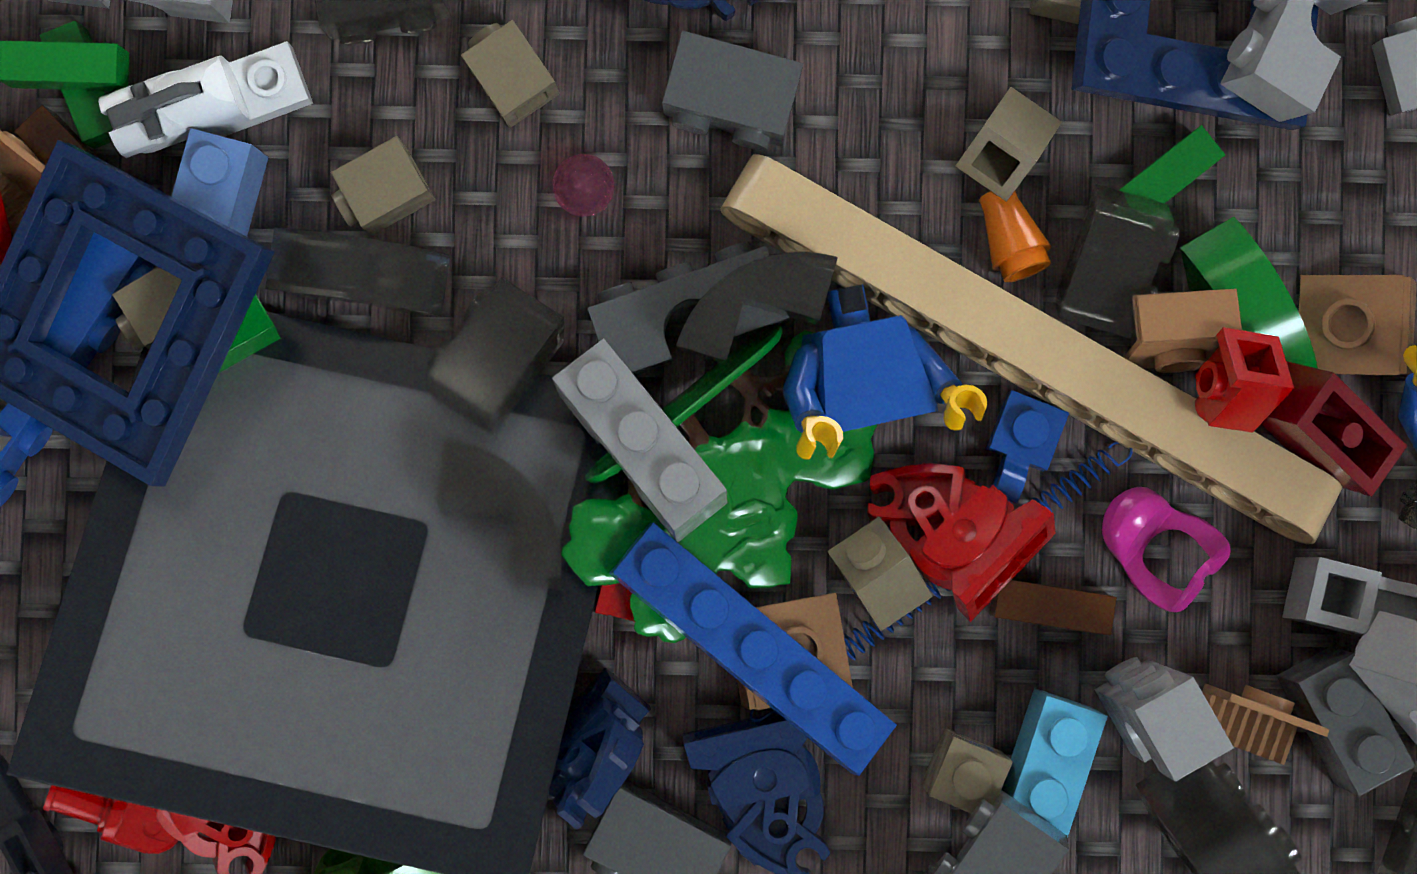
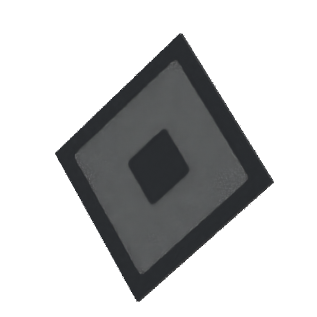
M267 312L281 339L218 373L165 487L149 486L106 461L6 775L439 874H530L599 587L587 586L569 566L561 552L563 546L571 541L569 524L572 520L573 506L587 499L617 500L621 495L625 472L621 470L617 474L598 483H591L586 480L587 472L608 451L601 443H596L560 398L552 380L554 376ZM146 347L142 348L129 393L149 352Z

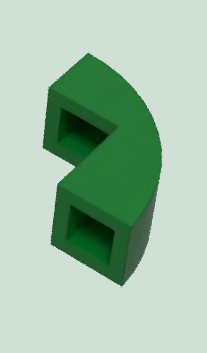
M1235 217L1228 219L1180 247L1188 288L1192 292L1237 289L1243 331L1279 336L1286 361L1318 369L1309 335L1288 290L1262 249Z

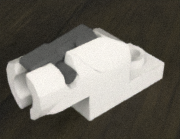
M286 41L232 62H228L223 56H217L181 70L170 71L101 96L98 103L101 113L109 117L113 131L108 133L114 146L122 156L128 158L139 153H152L187 140L190 128L225 137L311 105L313 101L294 49Z

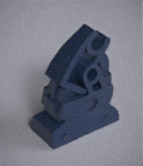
M606 668L601 671L569 708L548 796L558 808L557 814L576 830L583 826L587 813L594 818L602 815L613 796L632 771L644 745L643 731L639 727L640 721L651 710L650 705Z
M775 713L758 722L748 718L683 733L684 747L691 769L708 771L710 781L707 782L711 803L718 806L726 826V837L743 857L754 866L760 865L774 874H812L807 867H801L795 862L798 852L805 848L814 849L823 861L826 860L830 855V851L826 842L816 834L821 825L824 812L823 800L820 794V773L813 755L804 744L807 737L781 715H776ZM761 715V716H757V717H753V718H754V719H761L762 717H764V716H766V715ZM805 799L806 814L801 822L797 819L799 800Z

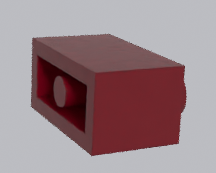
M1286 361L1294 389L1261 425L1291 453L1333 476L1341 483L1342 488L1372 497L1408 445L1334 372Z

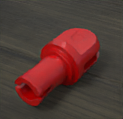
M53 785L50 787L43 810L46 811L51 810L98 825L97 832L102 833L101 840L141 853H163L174 847L179 841L162 827L154 808L142 807L141 805Z

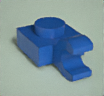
M1013 390L1007 392L986 450L1003 456L991 486L994 485L1004 493L1011 504L1012 502L1017 504L1027 479L1028 468L1032 467L1042 472L1048 470L1069 412Z

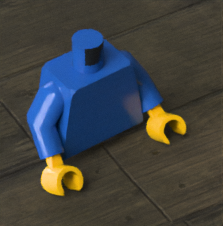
M863 284L826 292L834 329L803 335L802 347L794 354L782 388L794 425L802 433L796 445V452L802 459L811 458L816 449V441L822 443L827 450V456L833 458L843 440V432L938 411L937 403L947 404L943 419L945 425L951 430H961L963 428L966 417L960 408L970 410L977 421H982L987 408L985 394L973 385H962V382L914 327L908 326L906 319L902 315L871 321Z

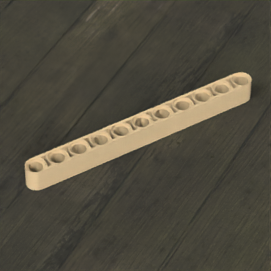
M753 154L749 158L720 208L722 214L734 225L844 288L863 284L867 301L894 316L902 315L911 326L1052 406L1069 412V415L1126 448H1132L1133 452L1276 533L1299 543L1314 544L1342 490L1341 483L1333 476L1256 432L1251 433L1208 426V423L1198 415L1195 409L1196 398L783 164L759 154Z

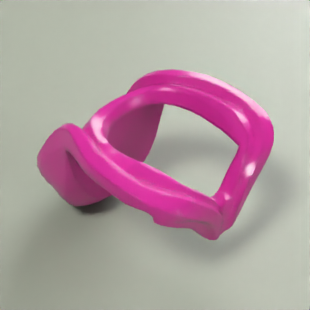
M1134 487L1116 496L1107 507L1103 517L1102 535L1104 542L1124 568L1135 589L1149 602L1168 612H1180L1186 609L1202 590L1205 584V577L1215 574L1230 556L1231 550L1228 540L1214 526L1197 516L1175 510L1167 500L1147 487ZM1166 530L1185 532L1210 557L1193 575L1184 591L1174 588L1155 577L1143 562V553L1150 540Z

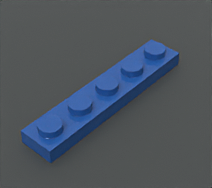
M650 523L646 526L609 574L851 774L860 776L897 726V724L655 523Z

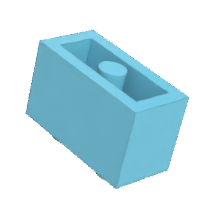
M1034 688L1011 757L1013 762L1001 791H1004L1059 829L1068 838L1108 716L1093 707Z

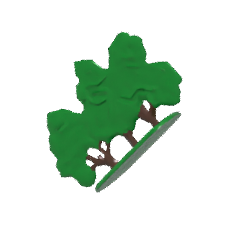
M781 326L767 329L738 347L662 408L676 428L679 425L682 426L690 437L689 444L727 489V504L678 543L715 574L718 571H731L738 579L743 580L748 588H773L777 585L790 584L791 555L786 550V543L795 535L798 515L797 510L787 500L786 493L794 480L812 482L817 487L834 490L866 482L871 477L874 457L871 438L877 424L843 432V440L833 458H829L825 446L816 441V449L811 458L802 459L796 452V445L802 433L796 429L790 411L771 409L758 397L761 391L768 398L775 393L774 389L782 391L794 354L802 347L803 335L816 332L803 331L792 338L785 352V367L782 374L755 376L750 373L749 368L771 351L782 335ZM728 385H732L745 398L742 421L727 436L721 438L709 436L696 419L694 413ZM754 406L763 413L762 420L758 426L753 424L751 419V409ZM608 452L587 472L585 478L591 483H598L617 474L622 468ZM630 482L629 493L617 500L587 499L573 506L572 520L569 524L571 541L563 546L561 555L587 586L612 585L619 582L609 574L648 524L655 523L671 538L673 537L653 512L643 506L636 488ZM632 593L630 608L635 622L634 630L637 634L646 637L659 636L663 642L677 643L686 638Z

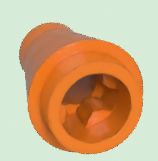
M992 191L980 197L979 202L984 213L992 269L1001 272L1004 282L1019 281L1046 269L1051 264L1047 254L1051 245L1018 198L1016 191H1014L1007 202Z

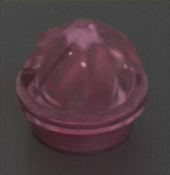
M579 154L566 159L557 168L553 177V193L557 202L565 211L575 216L588 217L598 214L608 206L614 194L615 183L611 170L605 162L592 155Z

